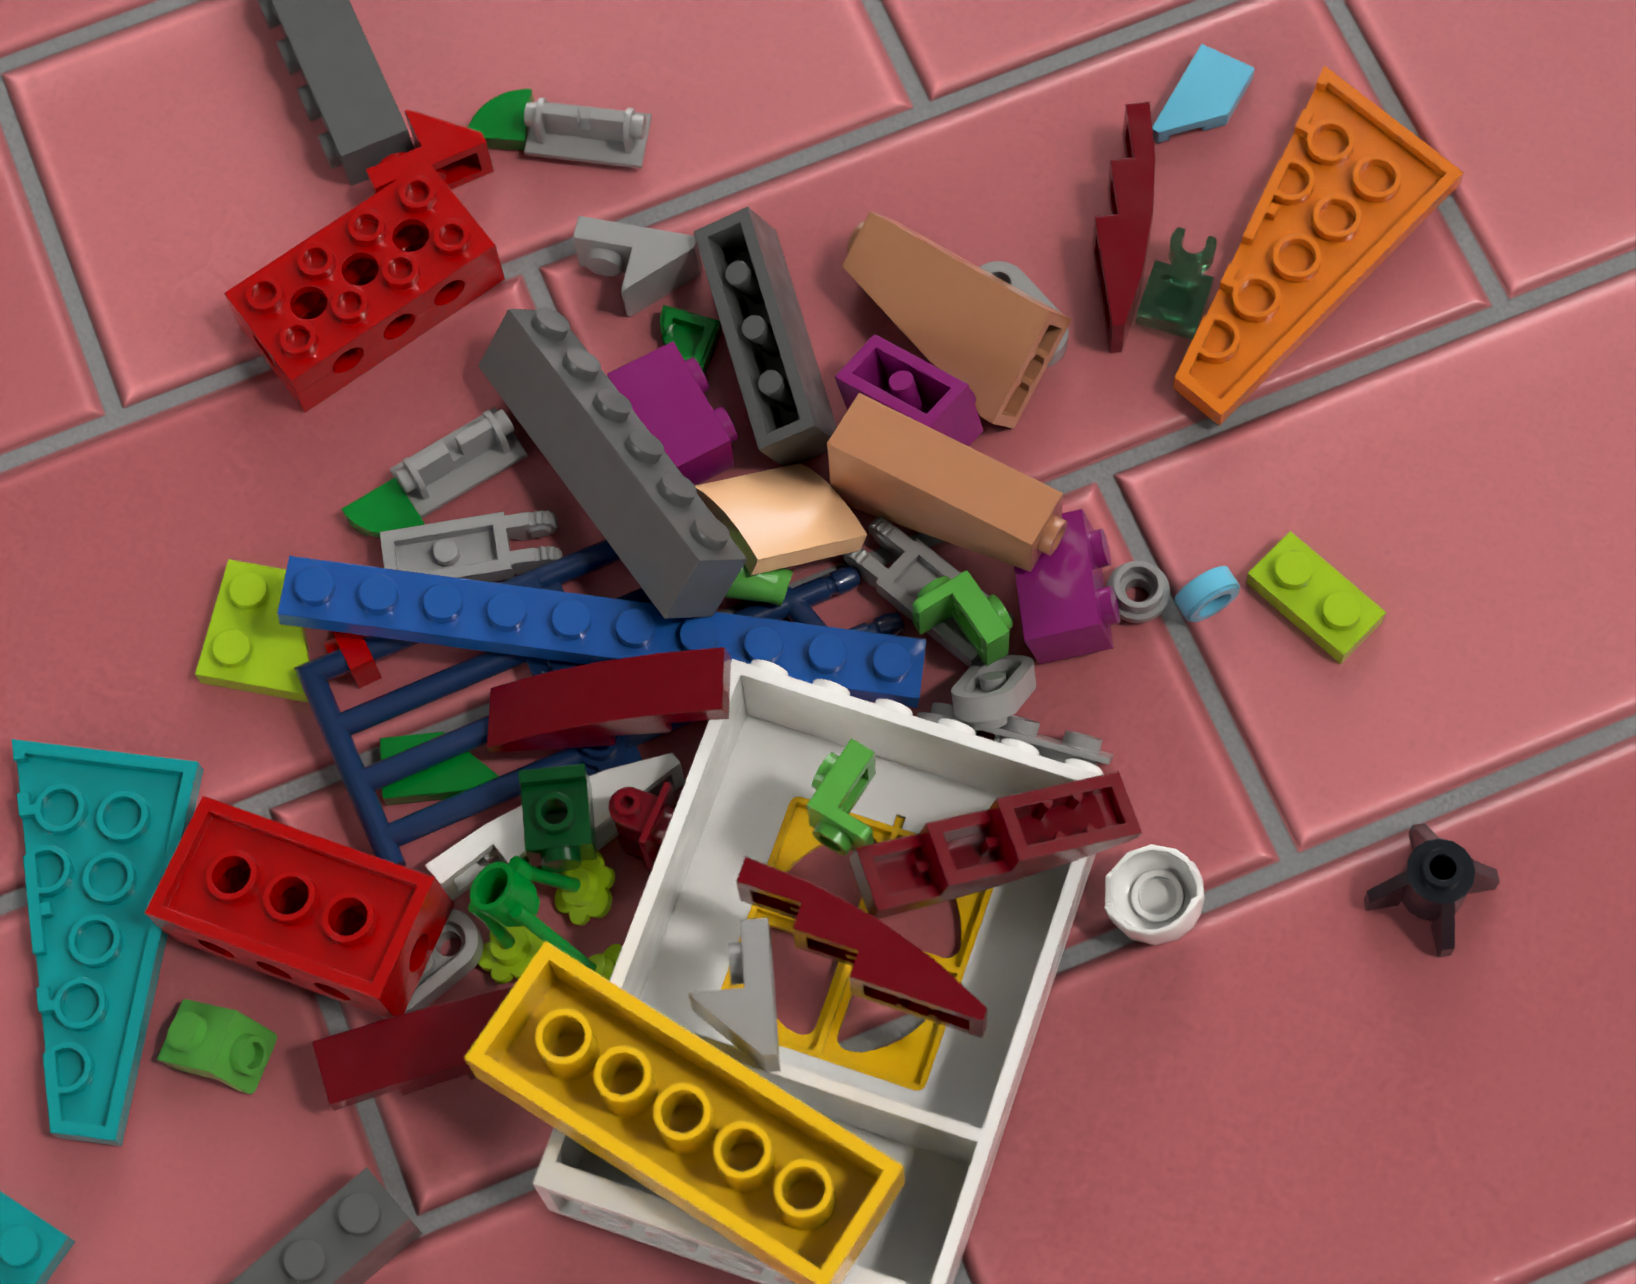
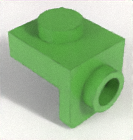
M968 570L952 579L948 576L939 577L924 586L917 594V600L912 604L913 625L919 634H923L953 617L986 667L1008 655L1009 629L1013 627L1010 615L996 595L992 594L986 598Z
M852 738L840 756L831 752L824 759L811 785L812 788L816 789V792L807 803L809 825L814 828L813 836L825 847L843 856H846L850 850L854 851L857 847L874 844L873 830L849 814L876 774L875 753Z
M183 999L169 1027L168 1035L157 1060L175 1070L217 1079L239 1092L253 1094L257 1089L276 1044L277 1034L237 1010Z

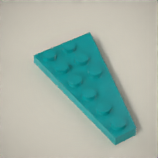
M11 739L13 760L17 764L20 793H17L19 816L23 820L26 850L23 862L32 952L36 956L39 987L36 988L38 1012L42 1014L45 1042L43 1064L50 1133L61 1139L122 1146L168 937L145 914V911L195 812L204 769L198 761Z

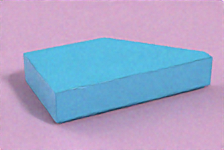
M1201 44L1152 127L1153 140L1160 143L1168 141L1170 135L1200 127L1205 131L1227 125L1253 80L1255 68Z

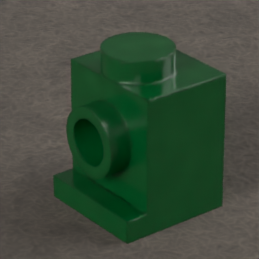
M585 764L519 770L525 852L532 866L541 865L545 871L565 872L579 868L582 865L581 861L597 859L592 786ZM568 812L567 817L561 823L550 824L544 820L546 814Z

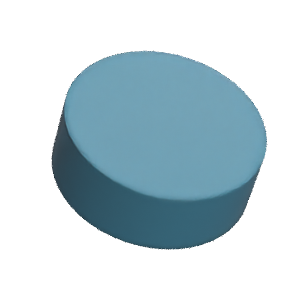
M1227 566L1215 567L1202 573L1185 585L1175 596L1174 602L1188 622H1199L1227 607L1239 594L1240 584Z

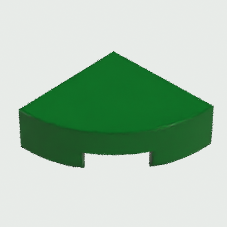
M516 89L492 98L476 112L468 128L482 132L488 149L525 151L529 127L524 125V112L527 102L534 103L532 89Z
M663 305L660 316L663 345L674 341L684 360L694 357L705 375L722 333L721 322Z
M395 477L341 509L347 521L358 532L366 536L371 535L380 538V532L425 525Z

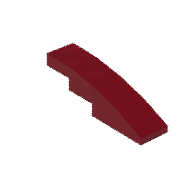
M1150 101L1125 105L1123 141L1126 158L1110 160L1108 196L1112 215L1095 216L1092 247L1110 353H1118L1123 350L1140 298L1150 243L1155 177V150Z
M725 647L655 653L551 671L492 687L490 691L487 749L491 753L611 746L615 745L616 736L671 732L672 722L729 719L731 656Z
M1117 771L997 798L987 810L926 823L919 834L857 847L849 857L867 912L880 919L997 887L1079 860L1136 839L1142 834V830L1120 773Z
M745 856L736 880L740 901L796 919L792 928L796 948L853 966L849 975L851 995L983 1038L987 1027L988 1008L935 959L873 915L812 882Z
M513 987L442 1003L313 1041L312 1044L329 1105L335 1111L398 1089L403 1095L466 1074H468L471 1080L476 1079L475 1074L465 1060V1056Z

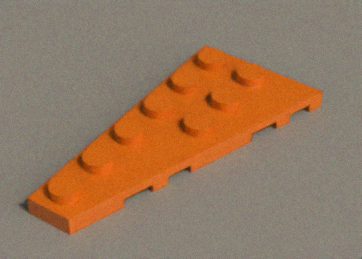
M1324 65L1306 108H1303L1295 125L1294 133L1282 158L1278 160L1244 231L1238 250L1220 281V286L1206 316L1203 317L1174 377L1173 388L1220 426L1460 185L1464 172Z

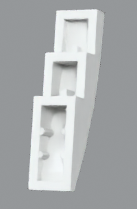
M673 753L610 768L589 776L592 786L597 851L618 836L615 822L611 818L608 808L609 800L617 790L624 787H634L659 796L664 782L671 784L673 792L685 783L681 763ZM522 805L481 826L425 865L430 876L436 878L452 901L468 890L478 873L489 864L505 862L508 865L510 859L516 855L530 864L525 852ZM568 812L546 814L544 820L550 824H558L567 817Z

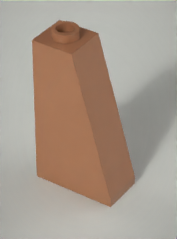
M870 211L866 220L858 224L853 230L847 245L848 255L842 267L935 367L969 384L976 397L975 406L977 412L983 419L992 424L1014 429L1072 319L901 223Z
M858 393L827 442L831 487L851 508L876 517H882L890 522L1029 572L1032 571L1042 552L1049 556L1055 552L1066 531L1068 522L1062 519V492L861 393Z

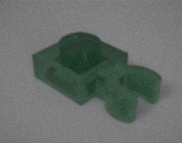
M1178 227L1170 239L1168 256L1171 264L1155 260L1137 311L1136 324L1193 340L1201 323L1214 281V277L1202 273L1206 272L1214 262L1217 241L1216 237L1208 236L1205 248L1201 252L1189 253L1183 249L1185 229Z

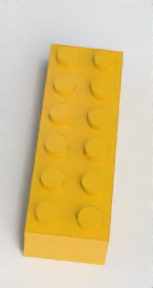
M547 941L543 943L465 1056V1060L476 1078L796 1284H842L905 1184L904 1166Z

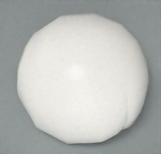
M1150 844L1127 852L1105 877L1104 909L1111 921L1131 940L1152 945L1179 940L1193 929L1201 915L1205 900L1202 876L1196 864L1177 849Z

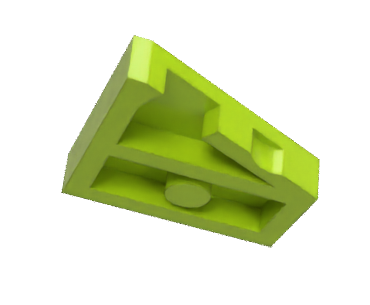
M228 559L195 672L200 683L309 703L294 667L310 661L304 627L282 625L279 623L277 615L286 569Z

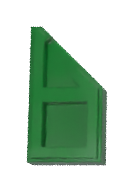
M445 732L380 738L381 760L443 735ZM467 752L383 787V800L386 806L445 800L497 778L499 775L470 752Z

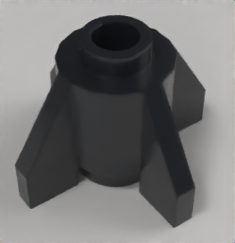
M1425 823L1412 825L1409 837L1413 852L1408 858L1402 873L1367 890L1364 896L1366 911L1398 906L1402 901L1407 910L1419 919L1433 921L1431 930L1438 957L1451 956L1455 949V913L1462 906L1468 894L1495 890L1500 882L1497 869L1473 860L1465 848L1454 841L1439 838Z

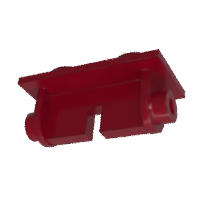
M664 782L659 796L634 787H624L617 790L609 800V813L615 822L621 848L627 854L644 860L649 876L676 808L673 789L668 782Z

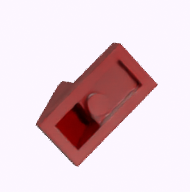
M409 109L404 110L417 148L409 152L393 153L385 157L378 165L366 169L374 194L426 160H428L451 190L494 172L487 143L482 132Z

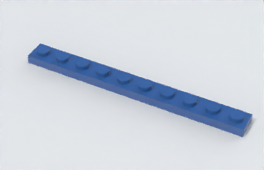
M289 556L277 613L279 623L282 625L578 664H590L655 653L725 647L731 656V661L735 659L747 664H751V661L755 659L769 661L785 669L789 677L812 684L815 679H825L842 685L849 690L852 697L874 703L877 699H889L912 708H918L926 648V639L715 612L713 617L664 619L653 603Z

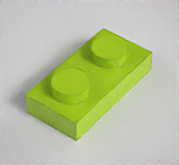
M1291 531L1247 574L1246 583L1340 664L1384 621L1386 612Z

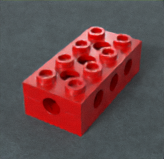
M426 160L224 294L240 328L306 413L505 280L496 245L428 160Z
M202 796L145 914L170 939L388 1019L405 1013L455 904L435 877ZM363 926L357 933L354 934V932L359 927Z

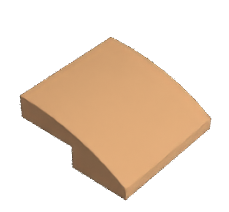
M801 463L695 485L699 497L715 518L728 528L730 537L747 558L745 566L750 575L860 551L867 537V533L854 513L834 488L820 475Z

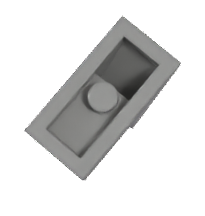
M578 216L573 240L579 265L604 276L625 274L622 284V298L626 316L637 314L700 274L702 266L701 256L696 238L693 235Z
M768 918L740 920L741 942L729 943L728 951L731 984H744V988L689 993V999L693 1011L763 1070L766 1072L781 1071L772 940Z

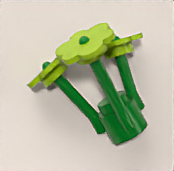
M597 852V859L581 861L582 865L579 868L561 872V874L532 866L517 855L510 859L508 865L505 862H494L478 873L470 889L471 902L468 905V911L482 920L490 930L489 938L491 941L483 945V953L478 965L483 970L491 972V977L496 983L506 984L513 977L519 979L545 941L610 981L623 946L618 943L613 944L603 954L596 953L587 958L536 917L540 906V899L534 883L531 882L558 888L555 894L556 908L562 913L569 914L573 924L582 926L588 923L590 917H604L612 906V894L609 889L615 882V872L612 868L604 866V859L600 852Z

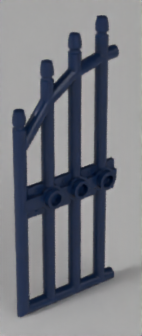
M605 539L500 583L564 592L562 584L621 559ZM854 566L839 568L830 572L826 578L820 576L794 588L788 586L781 607L767 602H758L732 614L774 620L789 618L791 622L827 626L812 607L830 600L832 595L840 596L850 592L861 583V580ZM642 588L615 598L653 603ZM893 612L873 618L871 623L866 624L864 622L850 628V630L898 635L905 629L900 614ZM373 636L364 638L374 661L419 644V642ZM340 649L294 667L374 856L404 867L406 866V861L400 846L521 796L519 770L585 764L588 776L610 768L642 761L643 759L636 746L667 733L616 736L615 745L565 748L389 823L375 791L486 745L489 715L366 767L362 762L352 735L524 663H527L532 676L585 664L484 652L342 712L328 683L329 680L351 672ZM695 721L672 722V731Z

